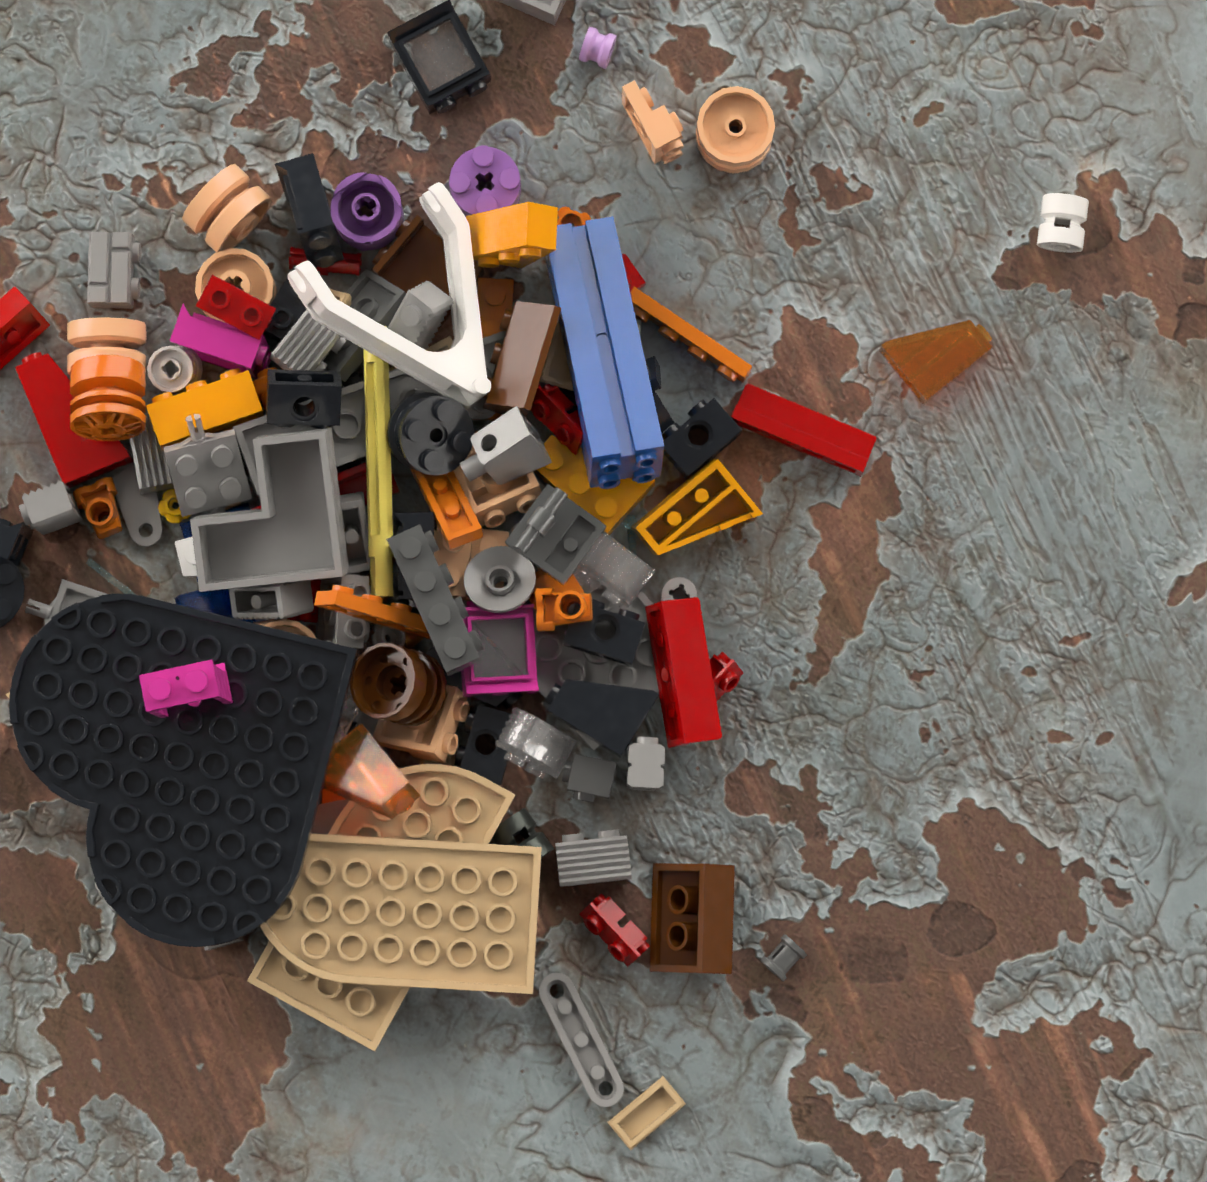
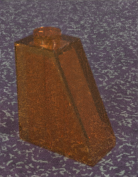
M971 320L888 340L881 345L879 352L924 406L985 357L993 347L989 343L992 341V338L981 324L975 326Z
M362 723L334 745L323 789L391 819L409 810L414 801L420 797V794Z

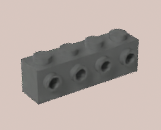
M419 524L388 538V544L447 675L450 676L481 662L478 652L484 650L476 630L468 632L463 619L469 617V614L461 597L453 599L448 588L454 581L446 563L439 566L433 553L438 551L439 547L431 530L424 533Z

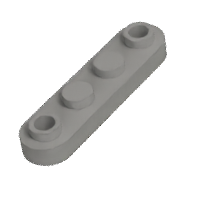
M562 973L549 974L540 983V999L590 1099L602 1107L613 1106L623 1096L624 1085L572 980ZM560 984L563 986L564 994L562 997L554 998L550 994L552 985ZM604 1081L610 1082L613 1086L612 1092L609 1095H602L599 1092L600 1083Z

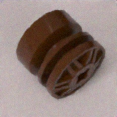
M378 643L367 648L357 658L350 681V690L354 703L361 712L370 717L405 726H418L429 721L440 710L446 696L447 682L443 668L434 657L424 652L408 649L393 643Z

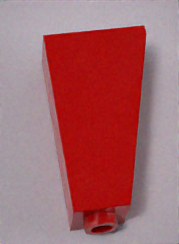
M36 352L21 359L22 364L16 366L15 369L64 484L72 488L134 462L132 455L119 440L98 441L86 439L76 435L70 429V414H72L70 412V401L74 398L70 394V379L48 353L42 355L41 352Z

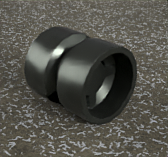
M526 808L521 809L502 822L491 839L497 845L542 847L541 859L554 849L543 832L536 833L534 830L536 822ZM518 833L525 839L519 845H517L514 836Z

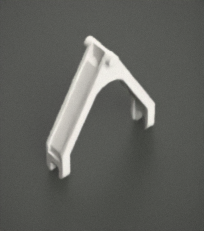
M438 182L429 187V191L423 193L419 197V201L444 242L449 296L453 299L454 303L450 305L454 340L449 350L443 352L426 351L337 300L316 268L308 260L295 266V270L288 273V280L316 322L444 396L456 400L467 410L491 390V382L487 378L470 226L448 190L442 183Z

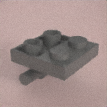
M547 484L505 541V544L559 583L565 585L604 532L606 525L567 498L568 495L564 491Z

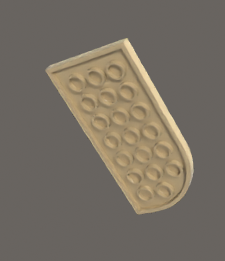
M443 764L413 765L389 772L362 788L343 808L328 835L489 844L516 795L474 772L459 767ZM270 941L247 980L249 983L374 1052L410 987L342 983L320 978L294 965Z
M311 834L303 867L293 891L281 908L260 927L272 945L294 965L310 974L335 982L533 994L542 847Z

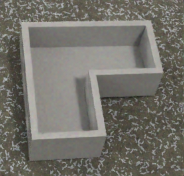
M332 428L264 435L254 438L253 445L261 509L199 515L190 519L199 592L344 576L349 572Z

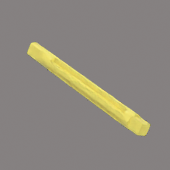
M363 349L368 558H370L371 595L388 598L393 596L392 557H394L387 541L388 538L393 536L391 449L387 438L390 420L389 363Z

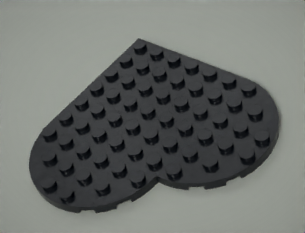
M106 594L80 603L76 602L51 617V620L36 635L34 634L17 662L10 687V723L13 726L18 744L17 747L29 769L34 772L48 789L64 800L90 809L86 829L87 856L90 859L95 877L94 881L108 905L129 926L154 940L185 947L215 946L231 942L253 932L266 923L281 908L293 891L303 867L358 649L134 594ZM211 659L214 665L225 663L233 703L224 704L214 698L202 700L198 707H192L188 703L167 708L169 717L160 718L146 712L139 675Z

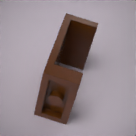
M416 215L412 221L406 219L398 228L395 234L397 239L391 247L384 246L372 261L375 264L372 268L373 272L406 293L408 290L415 288V286L422 284V282L429 281L449 296L444 242L441 241L437 234L424 225L423 219L419 215ZM474 260L477 284L478 278H482L484 275V268L478 266V263ZM451 306L450 310L447 311V315L444 316V321L440 322L441 326L451 315Z

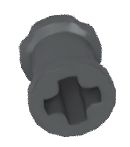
M783 934L780 944L768 957L763 956L760 962L778 979L784 982L787 979V972L800 958L804 959L807 954L792 939Z

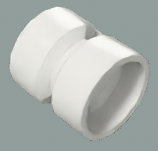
M1045 194L1041 207V217L1045 219V222L1039 225L1037 246L1056 252H1081L1083 250L1085 230L1080 225L1087 220L1089 201L1086 198L1070 194ZM1055 224L1070 225V228L1056 227Z
M166 346L153 353L149 359L147 371L152 384L159 390L182 392L186 391V386L201 379L203 367L198 354L192 349L183 346Z

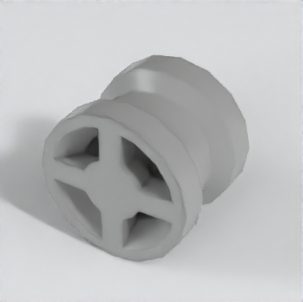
M684 577L670 579L662 589L661 601L697 597L695 585Z

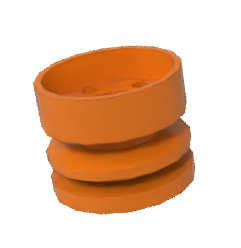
M96 355L76 361L70 370V394L74 397L70 401V412L72 413L70 414V429L76 435L98 441H118L140 435L146 427V402L142 399L145 396L146 390L145 367L143 364L130 357L119 355Z

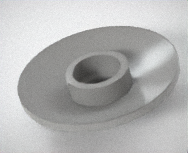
M496 546L481 551L472 558L464 573V587L467 596L477 607L488 612L502 613L520 607L530 598L536 585V573L532 562L507 546ZM498 582H506V583H507V585H506L505 587H502V588H496V587H495V585H496Z

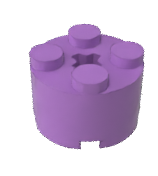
M485 145L477 146L462 154L452 167L449 178L451 196L465 217L519 204L521 196L519 170L512 158L505 152ZM483 181L486 183L491 181L492 190L484 188L482 191H479V182Z
M356 173L348 176L336 187L331 201V217L336 231L347 244L361 251L376 250L388 245L396 238L395 234L403 223L404 212L400 195L396 187L387 178L380 175ZM366 206L368 209H373L374 214L371 217L362 215L361 208Z

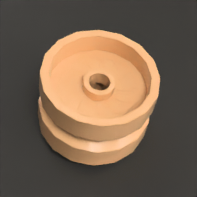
M739 86L722 88L709 96L700 108L696 126L698 150L705 161L717 170L732 174L751 170L761 164L770 151L775 130L773 111L765 98L752 89ZM731 126H737L739 133L731 132Z
M236 164L229 165L214 176L193 198L182 217L183 222L196 234L207 231L205 242L215 252L237 246L258 225L272 204V198L259 186L248 188L249 176Z
M228 248L214 253L202 264L196 276L195 293L198 300L212 274L235 287H241L246 293L269 305L278 292L269 267L258 255L246 249ZM203 311L207 317L224 322L214 317L213 315Z
M107 317L77 319L67 323V341L74 347L81 348L67 355V373L69 375L71 366L76 361L96 355L130 357L143 364L146 375V355L135 350V348L146 343L145 322Z

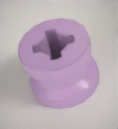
M589 27L580 51L579 60L583 62L591 60L597 62L599 67L606 69L617 35L611 33L603 35L596 28Z

